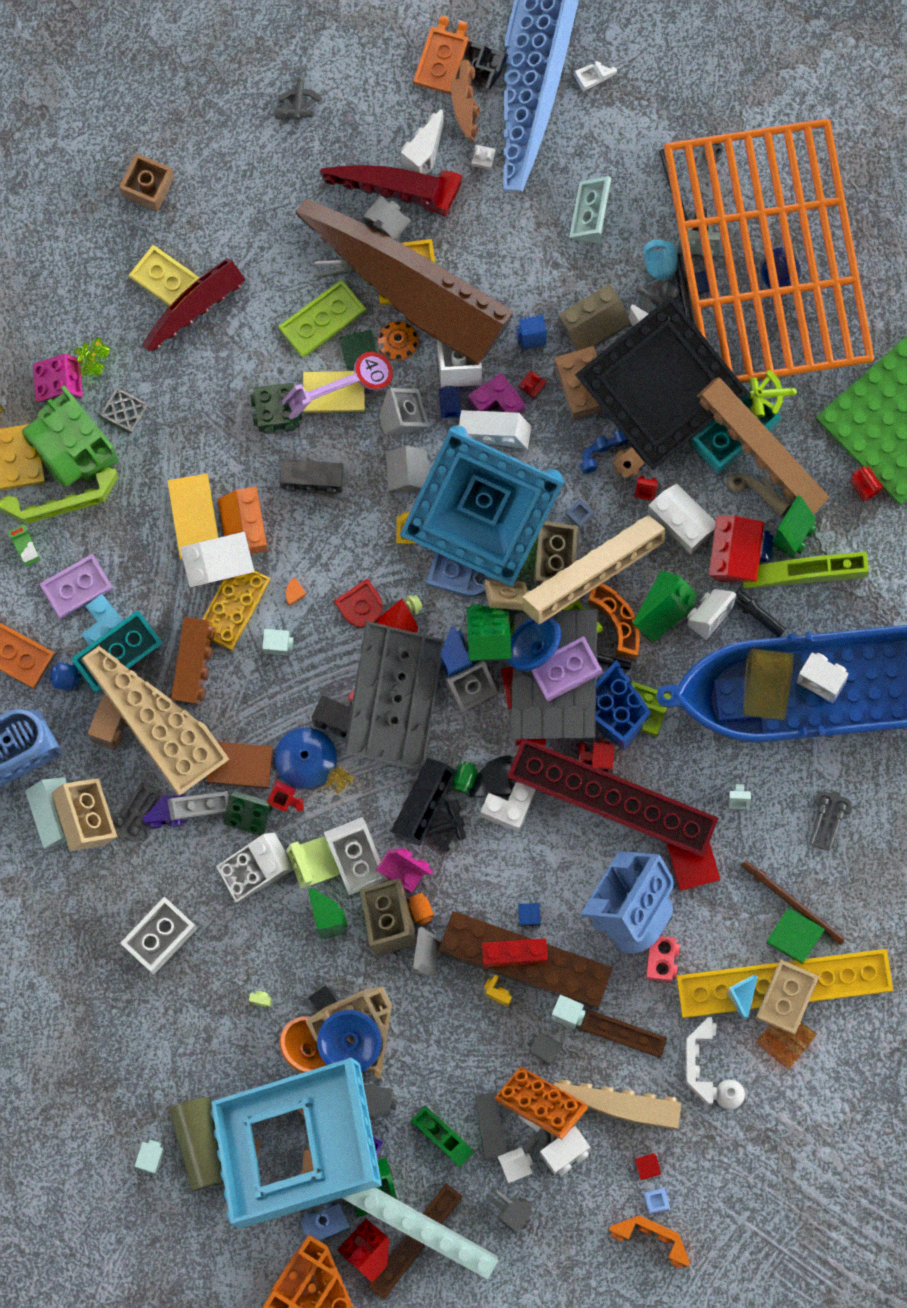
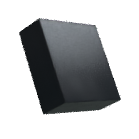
M326 985L309 997V1000L318 1012L337 1002Z

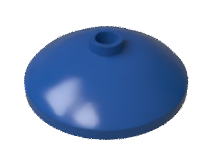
M552 617L541 624H538L532 618L523 622L511 636L512 659H507L510 665L519 671H531L547 663L555 654L560 643L561 629L559 624Z
M298 728L287 733L278 743L274 756L275 767L279 776L288 785L298 789H313L328 781L334 773L337 764L336 749L331 739L323 732L314 728ZM304 752L309 754L306 759L301 757V754Z
M342 1010L329 1016L322 1024L317 1037L318 1051L326 1065L353 1058L360 1063L361 1072L368 1069L376 1061L382 1044L381 1034L376 1023L368 1015L357 1010ZM349 1036L354 1037L355 1042L349 1043L347 1038Z

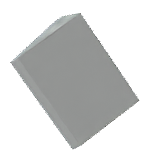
M403 446L386 452L388 493L421 491L428 476L427 450Z
M484 660L446 679L447 687L461 712L498 694Z

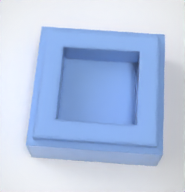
M665 1188L644 1193L649 1215L670 1210Z

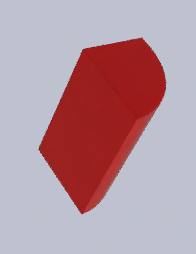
M452 171L440 172L439 177L441 178L443 189L436 208L429 206L425 209L445 217L447 216L462 184V175Z

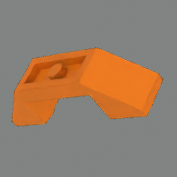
M638 1215L612 1225L609 1228L608 1232L612 1233L611 1237L623 1242L624 1239H629L634 1226L637 1225L639 1226L638 1230L642 1233L650 1235V1232L659 1235L657 1239L667 1244L670 1241L674 1242L667 1258L671 1260V1265L682 1269L683 1266L688 1267L690 1264L679 1233Z

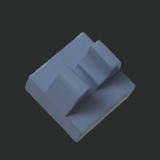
M579 499L565 512V515L581 528L595 512Z

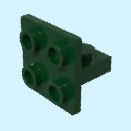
M234 791V793L229 795L224 824L261 836L265 834L267 821L273 806L268 804L267 800Z

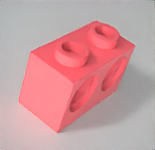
M660 936L649 947L646 980L671 983L672 977L676 978L678 965H674V956H679L680 944H676V938ZM667 944L670 947V952L662 954L658 946ZM658 965H665L668 973L660 975L656 971V967Z

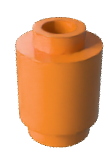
M423 893L408 898L409 910L415 924L420 923L421 926L431 923V918L435 915L428 898Z

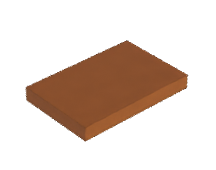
M218 742L229 760L207 775L206 783L269 789L273 755L272 746Z

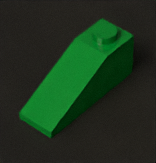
M426 1105L410 1120L459 1168L473 1155L474 1152L468 1144Z

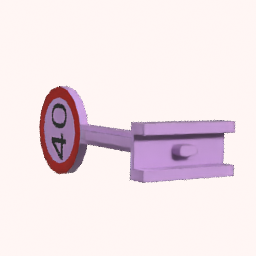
M366 352L356 360L354 364L355 374L310 392L305 391L302 384L294 386L281 402L283 405L289 404L292 413L289 415L291 420L298 417L311 400L357 382L370 390H382L390 384L393 378L391 363L380 353Z

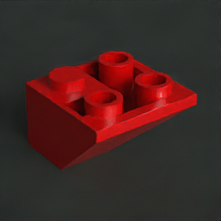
M365 1218L337 1251L373 1283L387 1267L390 1239Z

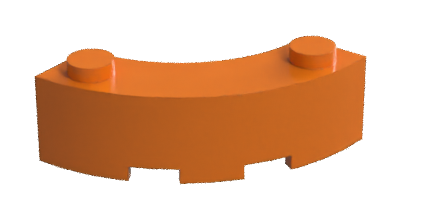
M602 583L591 590L588 606L598 609L612 623L618 639L616 656L637 661L640 636L639 630L632 624L635 620V615L628 603L615 590Z

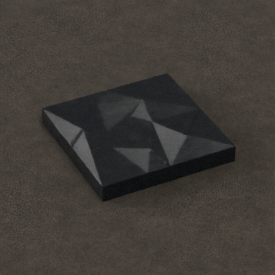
M671 296L575 374L577 379L651 470H654L715 420L713 418L714 414L710 410L703 408L699 403L700 399L697 397L713 379L720 377L739 399L748 393V390Z

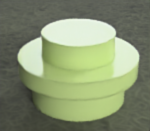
M416 595L406 597L405 604L410 613L413 615L419 614V611L422 610L420 599Z

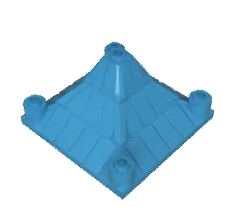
M459 425L453 426L448 430L440 451L401 530L400 536L513 587L565 480H563L561 473L555 469H549L545 472L540 471L479 441L473 440L468 437L464 427Z

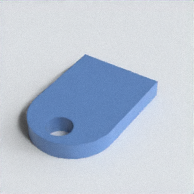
M435 552L426 585L467 597H476L485 592L484 583L479 584L475 580L476 576L482 573Z

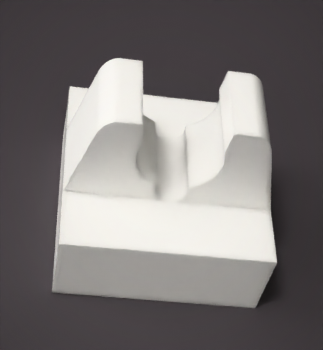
M476 145L472 166L491 170L496 149Z

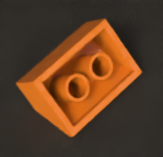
M257 486L238 489L219 498L218 504L224 536L245 532L250 554L267 552L268 546Z

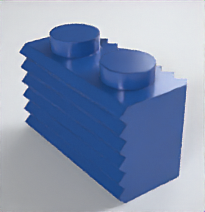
M542 314L540 316L536 315V317L532 316V318H520L519 325L516 326L517 344L522 345V349L546 345L547 330Z

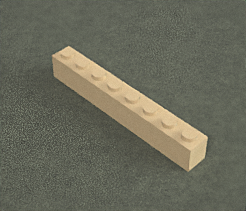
M650 515L639 519L635 524L622 530L617 536L607 540L597 549L591 550L580 560H576L566 569L559 571L549 580L542 582L537 588L528 591L523 596V611L538 624H541L665 542V528Z

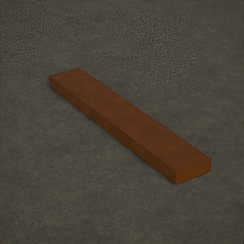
M446 1183L423 1214L442 1225L463 1196ZM406 1235L388 1258L387 1267L367 1287L385 1300L426 1245Z

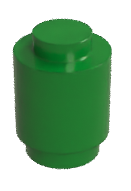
M466 761L463 764H458L452 781L454 784L452 788L466 794H468L470 789L472 790L478 770L475 769L476 765Z

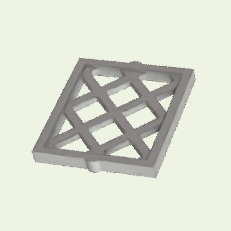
M116 388L111 398L107 401L100 417L133 433L149 404ZM121 393L129 398L122 399ZM119 394L120 400L113 402L115 395ZM131 400L132 407L125 408L124 402ZM133 400L139 402L140 404L135 406ZM121 403L123 409L115 411L114 405ZM112 406L113 412L106 414L105 412L108 407ZM143 407L142 412L137 415L136 408ZM134 410L135 416L127 417L126 411ZM124 412L125 419L118 420L116 414ZM114 415L115 420L109 418L108 416ZM136 419L134 425L130 427L129 420ZM126 421L128 427L121 423Z

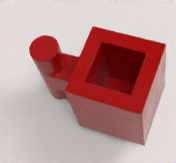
M864 466L852 474L853 477L850 484L863 503L881 492L883 486L870 467L866 468Z
M599 740L598 743H593V752H587V744L579 743L578 761L583 763L592 762L593 767L612 773L614 744H610V741Z
M276 780L267 798V803L284 812L287 811L289 805L296 808L297 811L304 809V800L294 797L295 788Z

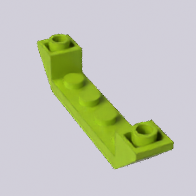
M104 468L100 470V473L96 474L100 489L92 488L86 490L84 494L67 495L65 499L59 501L49 500L45 502V505L38 507L36 505L29 506L24 511L21 510L17 497L6 496L0 501V511L26 525L105 502L119 478L116 468Z

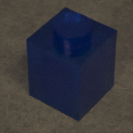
M444 386L443 389H439L441 418L460 417L459 388Z

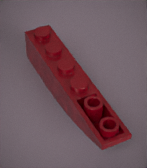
M350 165L321 168L320 170L323 181L327 184L343 185L350 190L354 188L360 189L367 194L376 193L388 199L393 197L404 203L414 202L425 208L429 206L436 208L443 189L440 177L401 168Z
M229 258L224 259L182 292L153 326L142 343V347L149 352L157 350L164 340L176 336L179 329L192 324L194 318L199 314L207 313L210 310V306L223 301L226 298V294L230 291L238 290L246 279L233 260Z

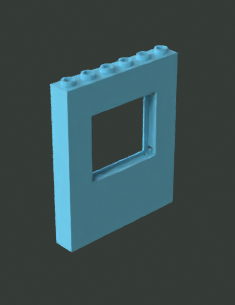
M353 1058L211 1102V1117L215 1122L216 1128L214 1136L219 1147L217 1156L222 1166L220 1175L225 1185L224 1198L229 1210L227 1211V1218L233 1226L239 1229L382 1186L360 1063ZM303 1108L314 1171L261 1186L251 1124Z

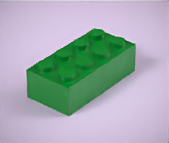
M481 604L466 607L469 661L512 659L508 609L490 608Z

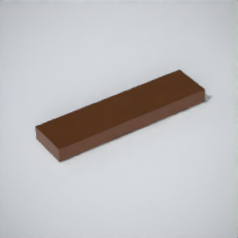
M589 1009L586 1011L580 1028L582 1031L657 1058H661L667 1041V1037Z

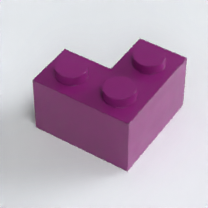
M502 373L468 395V403L474 411L490 412L497 407L500 412L520 413V415L525 412V403Z

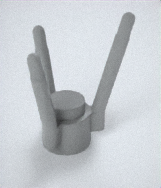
M324 244L320 245V247L323 249H327L330 251L335 250L333 246H328ZM340 256V260L314 262V265H340L342 267L316 273V277L340 272H351L353 268L347 264L348 261L343 256Z

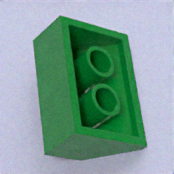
M309 888L308 892L320 939L345 934L344 928L348 927L344 909H339L337 902L317 890Z

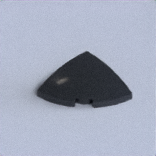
M468 41L466 60H469L472 67L475 68L474 80L481 86L491 89L503 70L508 54Z
M511 755L501 756L486 763V766L477 773L472 790L470 789V798H485L488 793L495 796L511 795V780L507 779L511 768Z

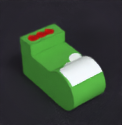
M25 524L8 531L25 567L40 561L37 549Z

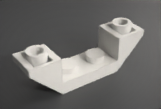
M708 1017L686 1039V1084L707 1105H712L713 1100H717V1087H713V1082H696V1078L700 1076V1068L695 1065V1057H699V1044H695V1041H711L712 1036H716V1023H712V1017Z

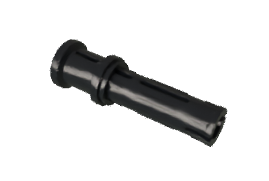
M742 587L735 592L736 598L734 603L743 609L744 614L749 613L775 634L777 638L785 632L787 628L757 605L756 599H752L743 592Z

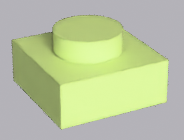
M256 991V994L250 993L249 1003L271 1008L272 998L268 997L269 994L266 992Z

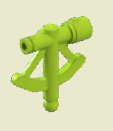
M771 370L766 372L767 377L759 387L757 378L749 379L751 391L748 392V396L753 402L750 410L756 418L765 416L763 404L771 408L772 414L776 415L783 403V397L795 396L797 393L795 388H782L780 380ZM769 380L775 387V389L763 390ZM776 397L775 405L764 398Z

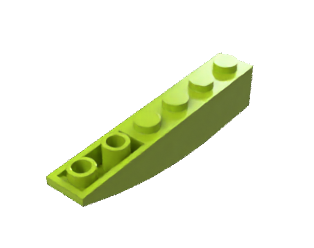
M867 552L824 555L761 564L758 569L757 582H743V589L867 578L869 573Z

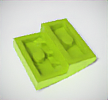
M632 681L633 687L651 711V715L640 732L657 737L667 707L658 703V690ZM669 694L663 695L665 699L671 698Z

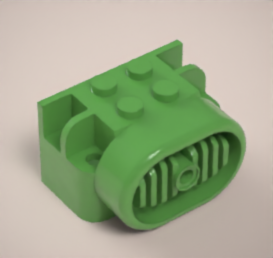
M63 385L61 387L63 394L55 400L49 399L47 401L48 405L40 410L38 418L22 430V435L31 447L34 446L39 452L38 455L42 459L43 464L63 487H68L79 478L85 481L96 479V474L100 473V470L110 468L119 459L114 446Z

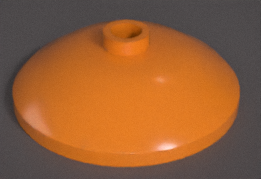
M308 1016L291 1020L282 1030L279 1040L280 1050L284 1059L293 1069L300 1073L327 1066L319 1054L317 1041L314 1040L306 1023V1020L310 1018Z

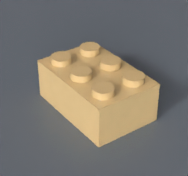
M99 778L62 784L52 792L70 851L104 846L117 837Z

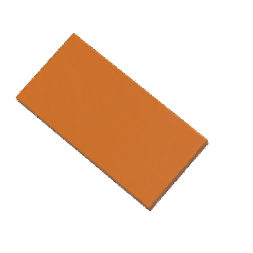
M521 1066L495 1097L496 1102L563 1140L588 1109L586 1103Z

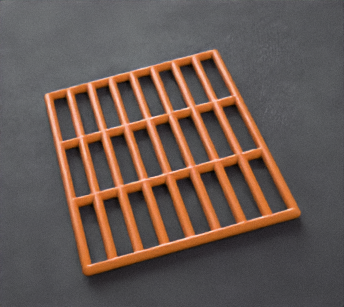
M826 118L664 144L665 159L695 326L706 339L701 308L713 306L722 360L733 372L721 305L733 303L745 369L744 375L736 376L739 381L746 383L749 382L750 378H757V381L764 380L767 377L766 372L768 370H771L777 377L873 362L874 353L831 121ZM824 128L836 198L824 199L812 129ZM804 130L816 201L804 202L792 132ZM784 133L797 204H784L772 135ZM764 136L777 207H764L752 138ZM743 139L757 209L746 212L744 210L732 141ZM724 143L737 213L725 215L712 144ZM704 146L717 216L705 218L692 147ZM672 150H685L697 219L685 221ZM837 205L851 276L839 278L826 210V207ZM818 209L831 277L829 280L819 281L806 210ZM798 212L810 283L799 284L786 213ZM778 215L791 286L779 287L767 216ZM758 218L771 289L759 290L747 219ZM735 221L739 222L751 292L740 294L727 229V223ZM715 224L719 225L731 295L719 297L707 232V226ZM696 227L699 228L711 298L699 300L687 235V229ZM853 285L865 355L853 356L841 286ZM833 288L845 353L844 359H833L821 289ZM813 290L826 362H813L801 292ZM793 294L806 365L793 366L781 295ZM773 297L786 368L773 369L761 298ZM753 300L765 371L753 372L741 306L742 301Z

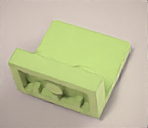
M325 837L299 845V842H295L286 849L301 889L337 877L340 874Z

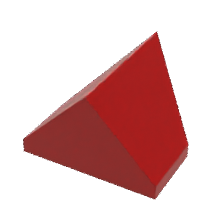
M403 598L381 615L377 621L378 624L414 633L418 632V625Z

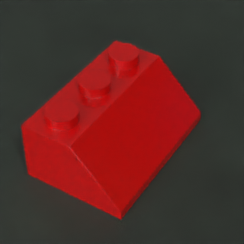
M735 515L717 516L709 576L719 582H757L764 522Z

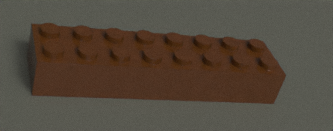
M452 911L438 950L440 955L558 997L560 995L584 1004V1006L599 1010L613 967L547 944L548 963L484 968L482 943L528 940L531 938Z

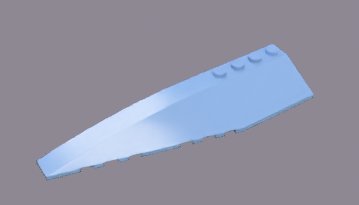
M514 0L505 37L506 54H508L505 63L506 73L504 74V81L506 82V90L504 91V121L506 122L504 138L506 139V148H504V156L506 161L503 174V189L505 191H523L529 177L558 89L579 0Z

